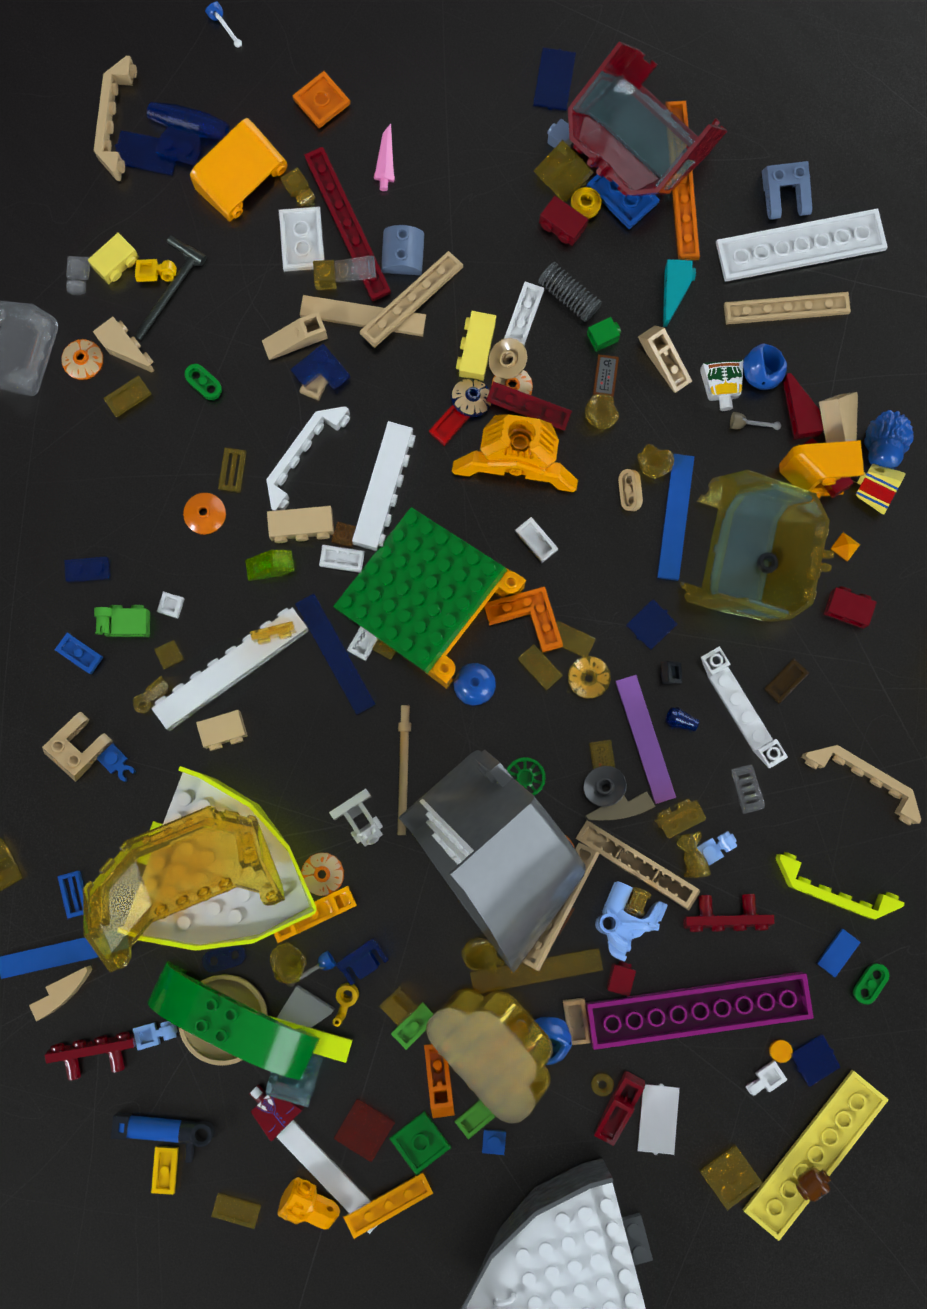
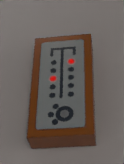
M598 354L593 397L614 398L619 357Z

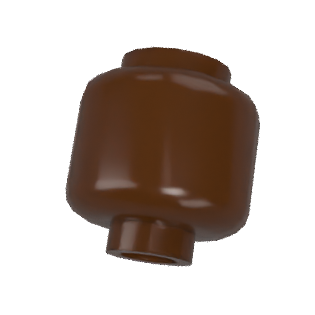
M810 1167L797 1177L798 1183L796 1188L806 1201L809 1199L816 1202L829 1193L830 1186L828 1183L831 1179L824 1169L820 1171L816 1167Z

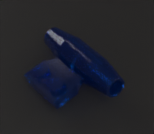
M150 102L147 108L148 119L167 127L161 133L155 150L156 154L187 164L196 165L202 148L200 137L223 139L230 130L229 123L206 112L181 105Z

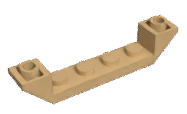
M125 56L103 74L94 152L97 158L117 181H121V175L125 172V161L122 160L118 152H111L110 134H113L114 131L112 116L116 113V103L114 100L115 96L118 95V85L133 86V78L137 76V67L133 64L130 56Z
M835 745L802 755L801 758L806 760L805 764L813 769L825 767L830 757L833 756L832 760L842 766L844 764L850 766L854 774L861 777L865 775L871 779L870 783L879 788L882 786L889 790L888 793L897 799L902 797L895 811V814L900 816V821L908 825L920 823V813L911 788L842 747Z

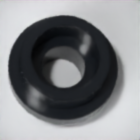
M770 552L761 554L757 559V568L762 573L770 574L778 567L777 557ZM764 560L770 561V567L764 565Z

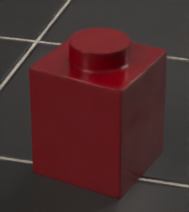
M619 961L618 965L612 964L606 987L608 991L630 996L636 970L631 968L632 964Z

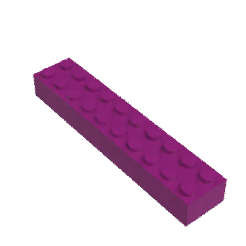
M803 972L585 1002L591 1046L594 1050L814 1018L807 974Z

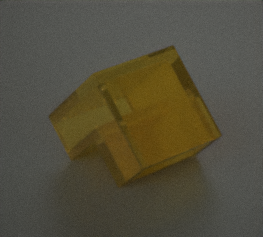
M398 986L379 1007L399 1026L418 1008V1004Z

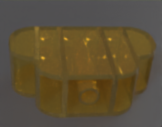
M461 989L450 996L429 1019L426 1032L431 1044L497 1118L504 1122L517 1123L531 1114L550 1086V1074L545 1065L552 1056L553 1046L549 1036L513 996L502 991H494L483 997L475 990Z

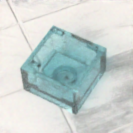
M313 1053L301 1080L271 1072L267 1083L266 1095L309 1107L324 1056Z

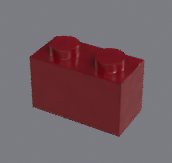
M554 196L540 214L539 223L547 232L552 231L556 234L560 241L573 246L586 229L588 218Z
M839 586V588L833 589L830 593L824 615L863 629L869 626L877 602L871 600L872 597L869 595L851 593L852 590L847 587Z

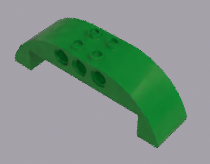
M166 962L147 1002L154 1012L177 1027L248 1063L285 1077L297 1080L302 1079L320 1040L319 1037L301 1028L293 1029L186 975V970L171 962Z

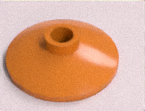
M199 493L188 500L184 507L183 515L185 523L192 531L206 535L214 533L223 525L226 518V510L223 502L217 496L210 493ZM201 509H207L205 515H200Z

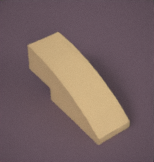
M91 965L46 986L49 995L29 1005L35 1020L39 1021L70 1000L92 971Z

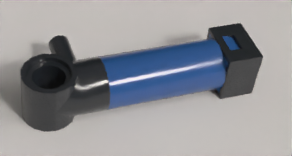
M121 1112L113 1116L111 1139L127 1140L132 1138L185 1143L184 1162L186 1163L193 1162L194 1146L204 1147L208 1145L215 1135L213 1124L206 1120L196 1122L133 1116L132 1113ZM198 1129H205L208 1137L206 1139L200 1138L197 1133Z

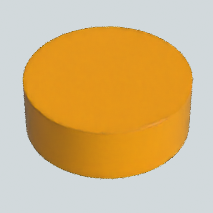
M778 1039L771 1043L769 1053L775 1061L784 1063L790 1060L793 1050L788 1042Z

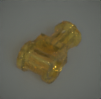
M634 887L624 911L634 917L644 916L645 912L643 910L647 900L651 898V894L641 888Z

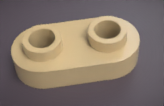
M625 469L620 473L618 480L621 505L625 510L637 511L643 502L640 475L636 470Z

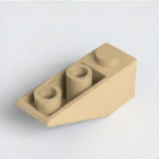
M315 312L297 319L262 340L269 360L328 339L319 312Z
M111 317L93 331L109 354L147 371L154 372L151 366L153 360L146 352L144 354L141 353L138 349L141 345L134 336L129 338L126 334L129 330L121 320L117 322L114 317Z

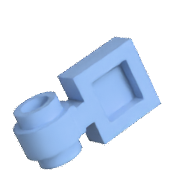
M726 831L717 837L719 840L717 844L713 838H710L693 849L704 868L724 857L720 851L721 849L729 852L737 847L735 843L737 840L733 834Z
M166 1021L160 1023L161 1028L157 1029L156 1022L133 1028L137 1050L161 1044L159 1036L163 1037L164 1041L176 1038L177 1026Z

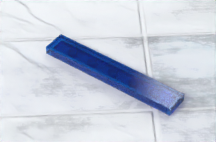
M312 594L295 603L356 715L375 706L372 697L316 596Z

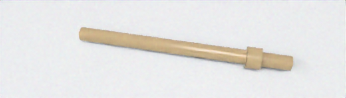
M401 705V722L398 723V731H400L398 817L407 810L409 732H411V723H409L410 706ZM398 818L397 835H406V826Z

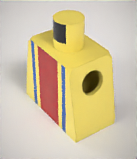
M872 464L868 472H864L863 476L850 478L861 485L856 496L880 513L885 514L906 473Z

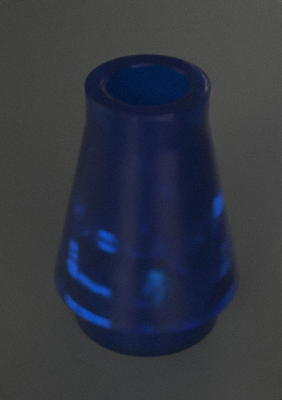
M671 707L666 716V723L670 727L696 731L699 719L694 718L679 707Z

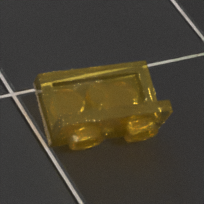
M688 798L677 804L679 808L673 811L668 808L658 813L660 818L655 821L659 828L662 827L667 838H671L706 820L697 800L690 802Z

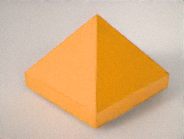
M843 532L831 547V550L848 561L860 544Z

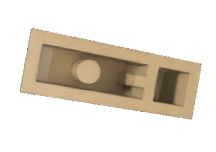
M653 326L638 336L645 352L673 392L676 393L692 382L665 328Z

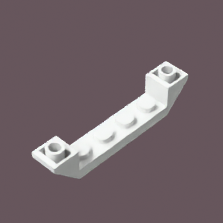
M347 407L316 411L266 480L272 511L285 510L289 505L288 494L278 488V485L284 484L288 477V471L297 466L301 453L303 451L306 452L312 444L311 439L315 434L319 435L323 430V423H327L337 431L340 427L344 428L350 420V413Z
M720 646L702 656L701 660L709 680L753 752L768 768L788 758L778 740L772 739L728 666L731 664Z

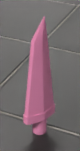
M391 124L382 134L376 171L374 173V179L380 181L381 191H387L388 182H394L395 179Z

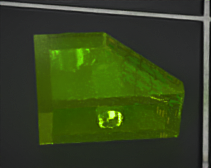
M269 550L245 560L248 580L278 577L294 571L291 550Z

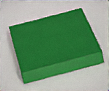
M425 1110L389 1138L415 1175L451 1148L447 1139Z

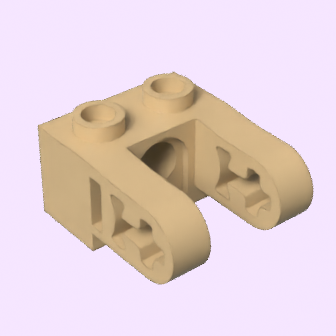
M82 712L77 713L42 747L44 753L75 782L113 742L112 739L103 733L83 753L75 748L70 741L89 722V719Z

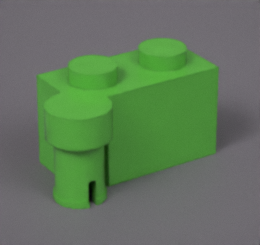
M110 605V608H94V617H96L95 634L103 635L104 633L107 637H150V611L144 608L143 605H131V608H123L122 605Z

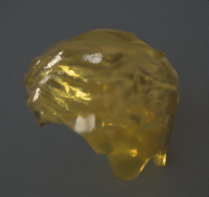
M608 394L593 395L585 406V416L588 422L599 429L610 428L619 418L613 397Z
M651 444L646 445L644 450L637 455L641 471L644 475L651 478H658L669 473L675 462L671 451L659 450Z
M290 943L278 945L270 954L271 967L278 981L286 984L300 981L307 964L305 954Z

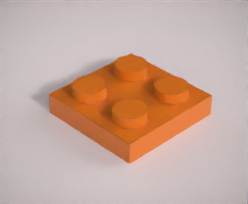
M325 71L321 72L292 95L293 100L319 129L350 105L348 97Z

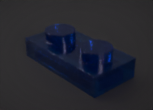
M108 557L64 560L66 582L110 579Z

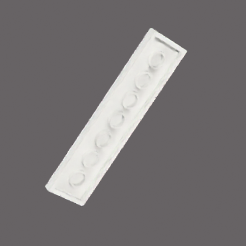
M878 209L723 238L716 241L725 282L885 251L887 249Z

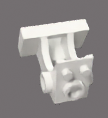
M366 788L329 812L334 820L344 815L354 830L351 832V835L357 844L362 842L365 847L376 843L379 837L383 835L380 831L383 827L376 816L372 818L362 803L371 797ZM364 813L370 823L359 830L353 819Z

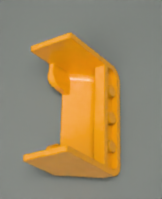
M861 440L795 446L780 462V473L804 497H808V500H817L821 496H830L824 486L836 484V480H839L841 477L864 475Z

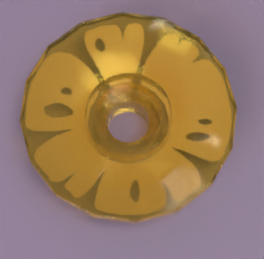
M584 656L576 660L568 673V682L571 689L578 696L586 699L602 695L608 689L611 681L608 666L601 659L593 656ZM585 675H591L593 680L591 682H587L585 680Z

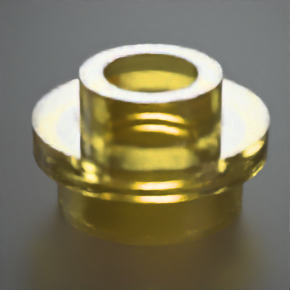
M600 1073L592 1079L591 1086L595 1094L607 1096L612 1092L614 1083L609 1075ZM603 1080L606 1082V1087L599 1088L598 1083Z

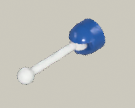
M217 1L211 3L205 10L208 17L214 21L219 20L233 39L235 47H241L242 41L236 38L222 18L223 9Z

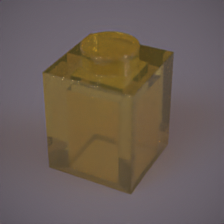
M334 260L313 261L316 290L337 289Z

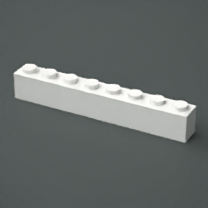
M293 607L291 609L285 608L277 614L278 618L273 622L270 620L260 626L261 630L256 634L250 633L243 638V643L238 647L235 645L225 651L226 655L220 660L218 658L208 663L206 670L194 673L190 676L191 680L185 685L183 683L173 688V693L167 698L163 696L155 701V706L152 710L164 727L171 731L306 634L309 629Z

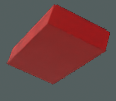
M455 402L429 430V433L444 446L472 416L460 410L461 406L457 408Z

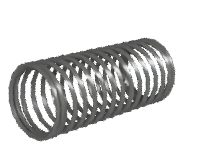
M551 263L540 276L538 283L543 287L545 286L546 290L549 289V292H552L553 296L556 295L560 302L563 301L564 305L567 304V308L570 307L571 311L574 310V314L577 313L578 317L581 316L582 321H588L599 309L602 301L600 299L596 300L597 297L592 299L593 294L589 295L590 291L585 293L586 288L582 289L583 285L577 288L579 282L575 283L576 279L571 280L572 276L568 277L569 273H565V269L561 271L562 268L558 267V263ZM568 291L565 298L561 300L562 296ZM575 297L572 304L568 306L569 302ZM583 302L579 310L575 312L576 308Z

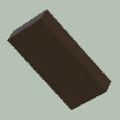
M793 658L764 690L780 704L809 672Z

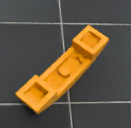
M349 886L315 901L317 909L314 915L274 933L277 943L357 906Z

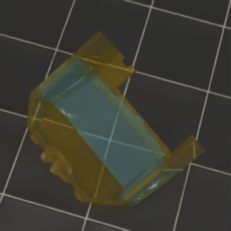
M750 470L712 478L708 484L709 491L706 495H701L698 502L718 508L702 588L680 582L681 587L686 589L687 592L685 595L686 602L766 622L791 620L813 605L821 571L828 572L832 568L827 563H821L822 558H834V552L824 550L826 537L829 534L830 520L817 494ZM765 552L774 554L778 559L777 569L770 574L762 573L757 568V559ZM764 560V565L770 567V561Z

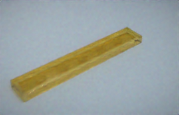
M599 948L547 957L539 971L522 962L514 973L505 965L470 972L475 995L601 971L603 967Z

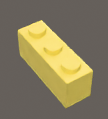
M472 311L471 317H466L464 329L468 330L467 336L462 337L460 349L463 350L462 357L458 356L456 369H459V377L484 381L496 324V315Z

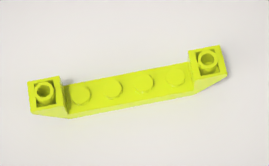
M784 852L783 855H776L775 859L790 888L869 919L880 918L904 906V902L898 900L899 896L886 892V895L878 894L872 909V904L861 900L859 903L851 901L852 896L841 892L838 896L831 893L832 889L819 884L818 887L810 885L811 880L799 876L797 880L796 877L802 863L796 860L797 856Z

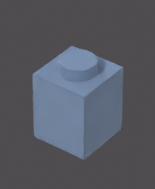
M560 119L557 124L553 123L547 132V143L567 157L574 149V143L569 139V124L563 119Z

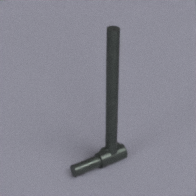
M172 235L169 236L167 243L183 252L186 261L135 333L134 337L140 341L192 266H202L207 259L206 255L190 245L187 246Z

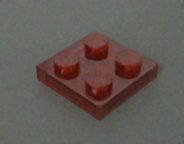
M357 1099L334 1139L372 1162L395 1121Z

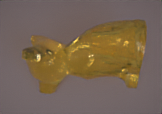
M700 831L694 835H682L680 840L677 841V845L685 851L684 861L687 867V871L684 874L685 877L698 878L711 875L706 858L696 848L701 840Z

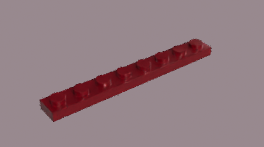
M321 147L304 154L305 160L372 302L391 294L386 279L324 148Z

